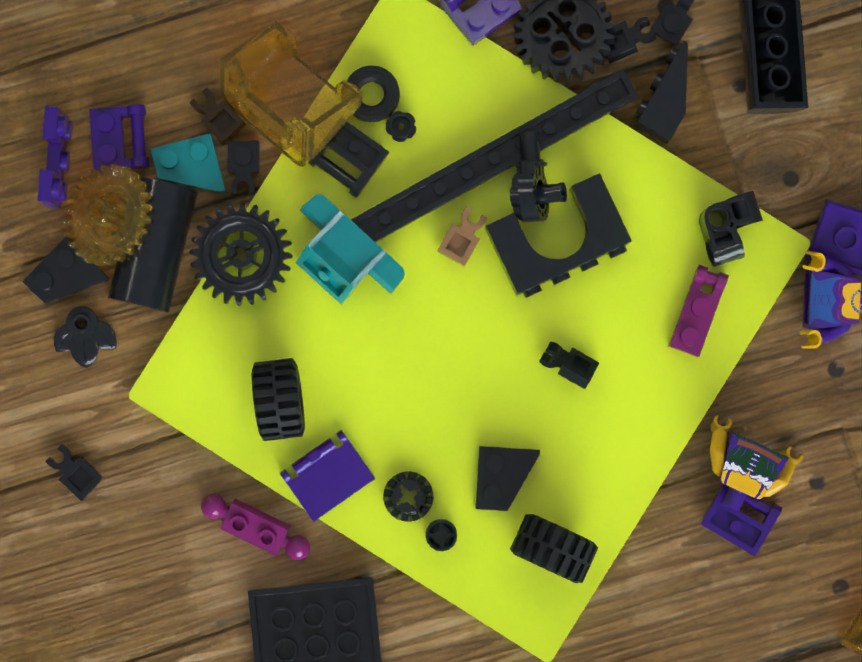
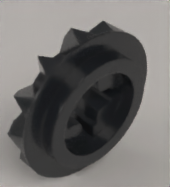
M406 471L396 474L388 481L384 489L383 500L387 511L397 520L412 522L423 518L430 510L433 503V490L425 477L416 472ZM401 484L408 491L420 488V491L414 497L416 509L408 502L401 503L400 505L396 504L403 496L402 489L399 487Z

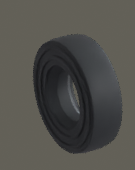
M361 67L354 71L345 83V104L350 113L359 120L365 122L382 121L395 111L399 103L400 91L395 77L382 67ZM369 82L379 84L384 90L382 101L374 106L364 104L359 96L362 86Z

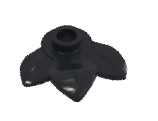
M78 306L68 313L66 323L57 329L54 335V346L56 352L70 350L74 360L84 368H88L95 361L99 348L107 350L116 349L117 339L110 324L98 320L95 312L89 307ZM80 317L86 319L87 326L79 327L76 324V319Z

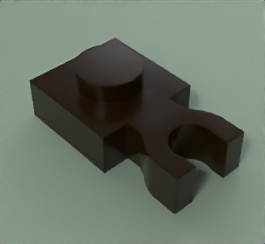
M206 87L203 93L208 98V102L205 105H199L193 99L190 105L196 112L206 115L201 122L222 145H225L246 124L224 100L217 105L214 95Z

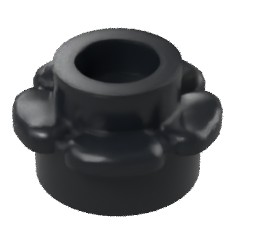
M394 112L390 115V120L386 122V131L389 135H392L393 140L404 142L407 138H412L416 133V126H414L415 118L410 113ZM403 124L404 128L399 129L398 125Z

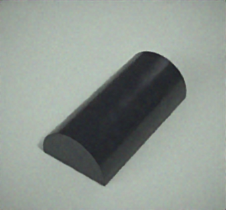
M739 0L747 112L750 114H779L807 109L808 95L800 0Z
M137 177L108 299L169 313L198 195L197 191L160 180Z

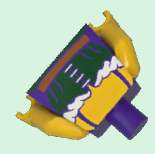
M718 415L714 417L710 426L712 432L710 445L712 471L717 475L719 482L729 486L722 504L739 511L746 495L761 500L763 497L772 496L788 485L795 466L803 460V454L800 453L793 459L790 456L791 446L780 454L732 431L727 434L732 425V420L728 418L726 425L721 426L717 422Z

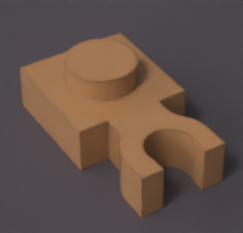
M467 206L462 213L461 226L458 227L452 223L437 250L438 253L464 267L480 238L473 234L484 225L487 217L481 215L477 223H470L467 217L472 209Z

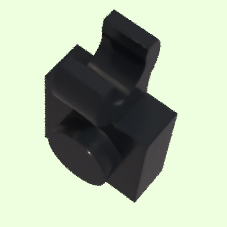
M679 0L675 8L667 3L650 31H654L655 35L676 47L693 20L686 13L694 0Z
M550 341L545 350L546 352L543 353L539 362L547 368L559 367V375L586 389L599 362L573 347L570 352H567L559 344Z

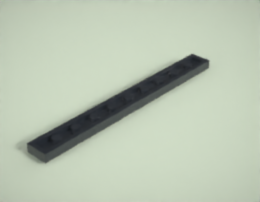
M622 69L354 217L351 221L376 243L519 164V161H522L519 133L528 131L540 132L541 152L637 99L638 94Z

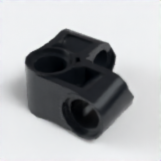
M754 191L715 203L700 214L699 225L705 240L707 255L713 267L745 257L743 243L737 229L763 221ZM714 211L721 215L722 225L720 227H715L710 223V212Z

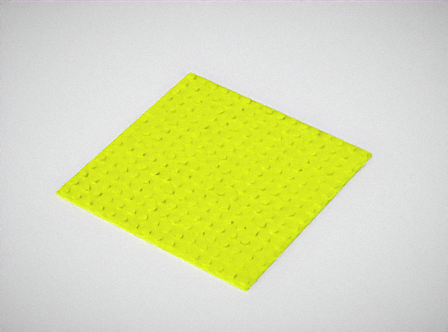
M379 0L247 207V212H250L252 207L257 205L259 216L266 210H269L268 222L278 218L280 223L276 230H287V234L281 240L291 241L292 245L283 250L292 254L293 258L283 260V263L291 268L290 271H280L279 273L285 279V283L273 282L277 289L276 293L265 289L266 300L255 294L254 305H251L247 297H244L242 305L238 306L235 296H232L229 303L225 304L223 292L214 299L212 297L214 287L203 290L202 286L206 278L201 279L130 390L129 398L302 509H304L284 481L280 472L285 469L292 480L296 478L298 474L291 464L329 438L339 448L343 443L336 433L342 430L375 479L318 519L542 661L551 662L811 245L810 240L760 209L763 221L737 229L743 243L745 257L713 267L708 258L705 240L699 225L700 214L709 206L738 194L608 114L540 152L541 159L547 162V166L544 167L547 184L564 182L567 190L566 202L549 203V213L545 221L522 222L519 219L518 221L528 243L541 256L549 259H563L573 255L581 248L584 242L585 224L569 189L571 186L600 173L632 240L630 244L625 246L627 252L610 259L608 254L597 259L599 265L584 272L581 271L580 267L569 272L571 278L556 285H553L552 280L540 285L542 288L541 292L525 298L524 294L516 296L485 230L486 225L514 213L510 201L512 179L517 173V168L514 166L376 242L403 267L405 272L403 280L390 294L373 277L367 274L351 295L340 304L295 263L307 244L321 231L300 211L304 204L315 195H324L351 220L577 95L560 83H556L549 76L545 80L542 79V74L539 70L533 74L531 72V65H524L520 58L486 37L472 46L445 11L427 0ZM365 66H379L388 70L395 77L399 86L400 98L394 112L410 113L415 118L414 126H416V133L412 138H407L404 142L393 140L392 135H389L386 131V122L390 120V116L379 122H365L350 113L344 100V87L347 79L354 71ZM369 82L362 86L359 96L364 104L374 106L382 101L384 90L379 84ZM338 115L389 151V155L358 198L349 193L350 189L318 166L312 167L306 162ZM399 124L398 128L403 129L404 125ZM328 148L324 153L326 158L354 178L358 179L362 174L359 169ZM467 206L472 209L467 217L470 223H477L481 215L487 217L484 225L473 234L480 238L464 267L438 253L437 250L452 223L458 227L461 226L462 213ZM714 211L710 212V223L715 227H720L722 225L721 215ZM240 231L230 234L225 242L231 244L233 241L239 240ZM244 232V240L250 243L258 239L255 235ZM224 245L218 252V259L226 256L227 247ZM238 248V255L234 257V260L239 259L241 262H245L247 260L246 254L249 253V250L244 251L242 248ZM264 249L256 253V262L259 264L263 262ZM700 264L708 267L710 272L715 274L722 272L729 275L700 356L695 357L668 346L694 274ZM253 265L249 269L243 270L242 277L252 275L259 267ZM234 266L225 269V272L238 277V269ZM703 282L700 291L711 294L713 286ZM550 341L559 344L567 352H570L573 347L599 362L586 389L559 375V367L547 368L539 362L543 353L546 352L545 350ZM293 358L298 366L305 417L303 436L263 441L258 431L254 409L251 376L253 365L255 362ZM479 446L540 450L539 457L508 511L476 509ZM406 471L416 472L425 477L433 490V503L430 510L423 518L412 522L397 520L387 511L383 500L384 489L388 481L396 474ZM401 484L399 487L402 489L403 496L396 504L400 505L401 503L408 502L416 509L414 497L420 491V488L408 491ZM526 514L537 515L596 544L598 550L583 583H574L513 554L510 548ZM437 519H447L452 522L457 531L456 543L452 548L443 552L431 548L426 540L427 527Z

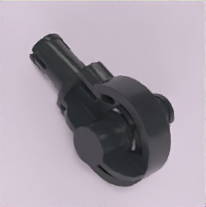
M538 131L519 133L522 161H519V164L516 165L517 173L512 179L510 201L517 219L522 222L545 221L549 213V203L566 202L567 190L564 182L547 184L544 174V167L547 166V162H544L540 156V132Z

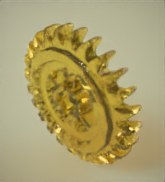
M111 164L110 167L101 165L102 173L96 169H90L93 179L81 176V179L85 182V188L73 185L79 197H67L75 207L63 209L64 212L73 216L72 219L62 222L66 226L73 227L70 232L64 233L66 237L75 239V241L68 244L69 247L78 248L79 250L75 252V255L84 258V261L87 263H94L98 266L105 264L112 266L117 260L123 262L126 259V253L133 255L135 252L134 245L141 246L143 243L141 235H147L148 233L145 224L151 223L152 219L147 216V213L152 211V205L147 204L151 195L145 191L146 183L140 181L139 174L132 172L130 168L120 167L116 164ZM117 195L122 198L125 204L119 205L116 203ZM95 227H99L101 236H99ZM111 231H117L116 234L110 236Z

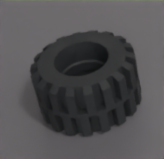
M293 358L255 362L251 374L256 422L263 441L302 437L305 430V417L300 376L296 362Z
M526 514L510 550L514 555L574 583H583L598 547L593 541L534 514Z

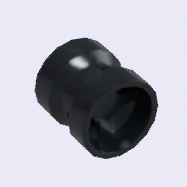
M447 519L434 520L426 529L427 543L436 551L443 552L449 550L457 541L455 526Z

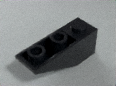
M683 41L680 48L673 46L665 60V63L669 64L668 69L664 75L658 72L649 88L654 91L649 102L643 99L634 116L639 118L635 125L637 128L665 144H668L686 114L688 43Z

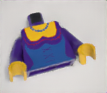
M806 251V254L811 255L812 260L808 266L803 265L805 269L802 327L814 330L800 331V335H807L808 337L806 345H801V348L816 349L822 343L830 342L849 331L851 324L859 322V312L862 310L861 279L854 278L852 269L838 259L825 256L822 253Z

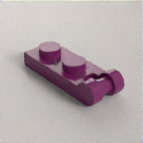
M698 265L668 347L695 357L700 356L729 275L722 272L715 274L708 271V267ZM703 282L713 286L711 294L700 291Z

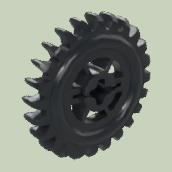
M241 203L238 212H236L232 204H229L227 214H224L217 208L216 220L206 216L205 219L209 226L207 228L197 226L202 237H193L191 239L199 245V248L189 251L191 255L198 257L190 266L192 268H201L195 275V279L206 278L202 289L207 290L214 287L212 293L214 299L223 292L225 304L229 303L232 296H235L238 306L242 305L244 297H247L249 303L254 305L255 294L266 300L265 289L276 293L277 289L273 282L285 283V279L279 274L280 271L291 270L288 265L283 263V260L293 258L292 254L283 250L292 245L291 241L281 240L287 234V230H276L280 223L278 218L268 222L269 210H266L259 216L257 205H254L250 212H247L245 203ZM240 231L239 240H235L231 244L223 241L228 235ZM244 232H249L258 239L249 243L244 240ZM222 244L227 247L226 256L218 259L219 247ZM238 248H242L244 251L249 250V253L246 254L247 260L245 262H241L239 259L234 260V257L238 255ZM264 249L263 262L259 264L256 262V253ZM253 265L259 267L252 275L242 277L243 270L249 269ZM234 266L238 269V277L225 272V269Z

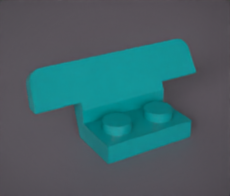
M315 195L302 206L300 211L321 231L307 244L295 263L333 298L342 304L367 274L373 277L390 294L395 290L404 278L405 272L403 267L324 195Z

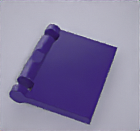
M342 430L336 433L343 443L342 446L337 448L329 438L291 464L298 474L296 478L292 480L285 469L280 472V475L313 522L375 479Z

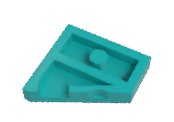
M211 133L151 148L159 180L184 184L194 188H203L218 193L226 192Z

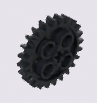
M535 0V4L526 1L525 9L527 12L519 11L518 18L521 22L514 23L515 31L518 32L514 35V41L516 44H519L516 46L518 55H523V64L532 63L530 67L533 74L542 69L541 74L544 80L550 73L553 74L556 83L561 75H565L567 82L570 83L572 74L575 73L582 80L583 70L585 69L594 74L593 64L596 63L603 66L604 59L602 55L610 56L611 51L608 45L614 44V36L611 35V33L615 32L614 23H609L612 20L611 12H605L606 3L600 2L596 4L597 0ZM566 10H572L575 12L570 17H564L561 15V13ZM548 14H552L556 18L559 27L563 31L562 33H559L558 25L555 21H553L552 18L548 16ZM541 27H546L550 29L545 34H538L535 32L537 29ZM583 33H591L593 35L588 40L579 38ZM565 34H570V41ZM571 43H572L579 51H581V53H579V54L576 53V52L574 51V49L572 48ZM558 50H565L568 52L563 57H556L553 55Z

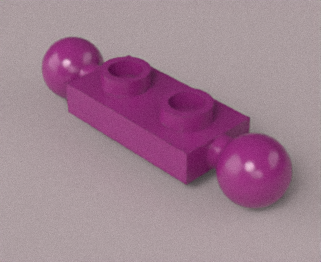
M211 494L206 496L201 503L202 513L207 518L218 519L221 517L224 519L220 529L277 556L281 547L285 548L287 555L294 560H302L310 552V543L307 538L301 535L287 536L291 525L242 501L234 499L231 506L227 507L221 496Z

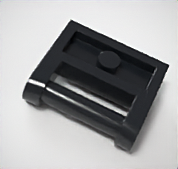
M338 115L306 162L312 167L318 166L350 189L349 193L358 198L389 155V151ZM328 148L359 169L362 172L358 179L354 178L324 156Z

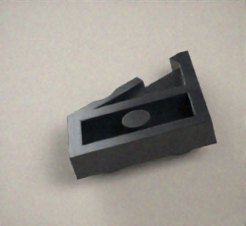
M64 237L24 279L23 283L45 304H48L67 295L84 291V289L97 284L106 283L110 278L68 238Z
M479 446L476 509L508 511L539 457L540 450Z

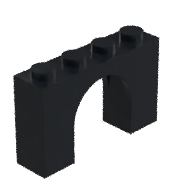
M600 173L571 186L569 189L585 224V238L581 248L567 258L549 259L538 254L528 243L515 213L486 225V233L516 296L524 294L525 298L541 292L542 288L540 285L552 280L553 285H556L571 278L569 272L580 267L581 271L584 272L599 265L597 259L608 254L610 259L627 252L625 246L630 244L632 240Z

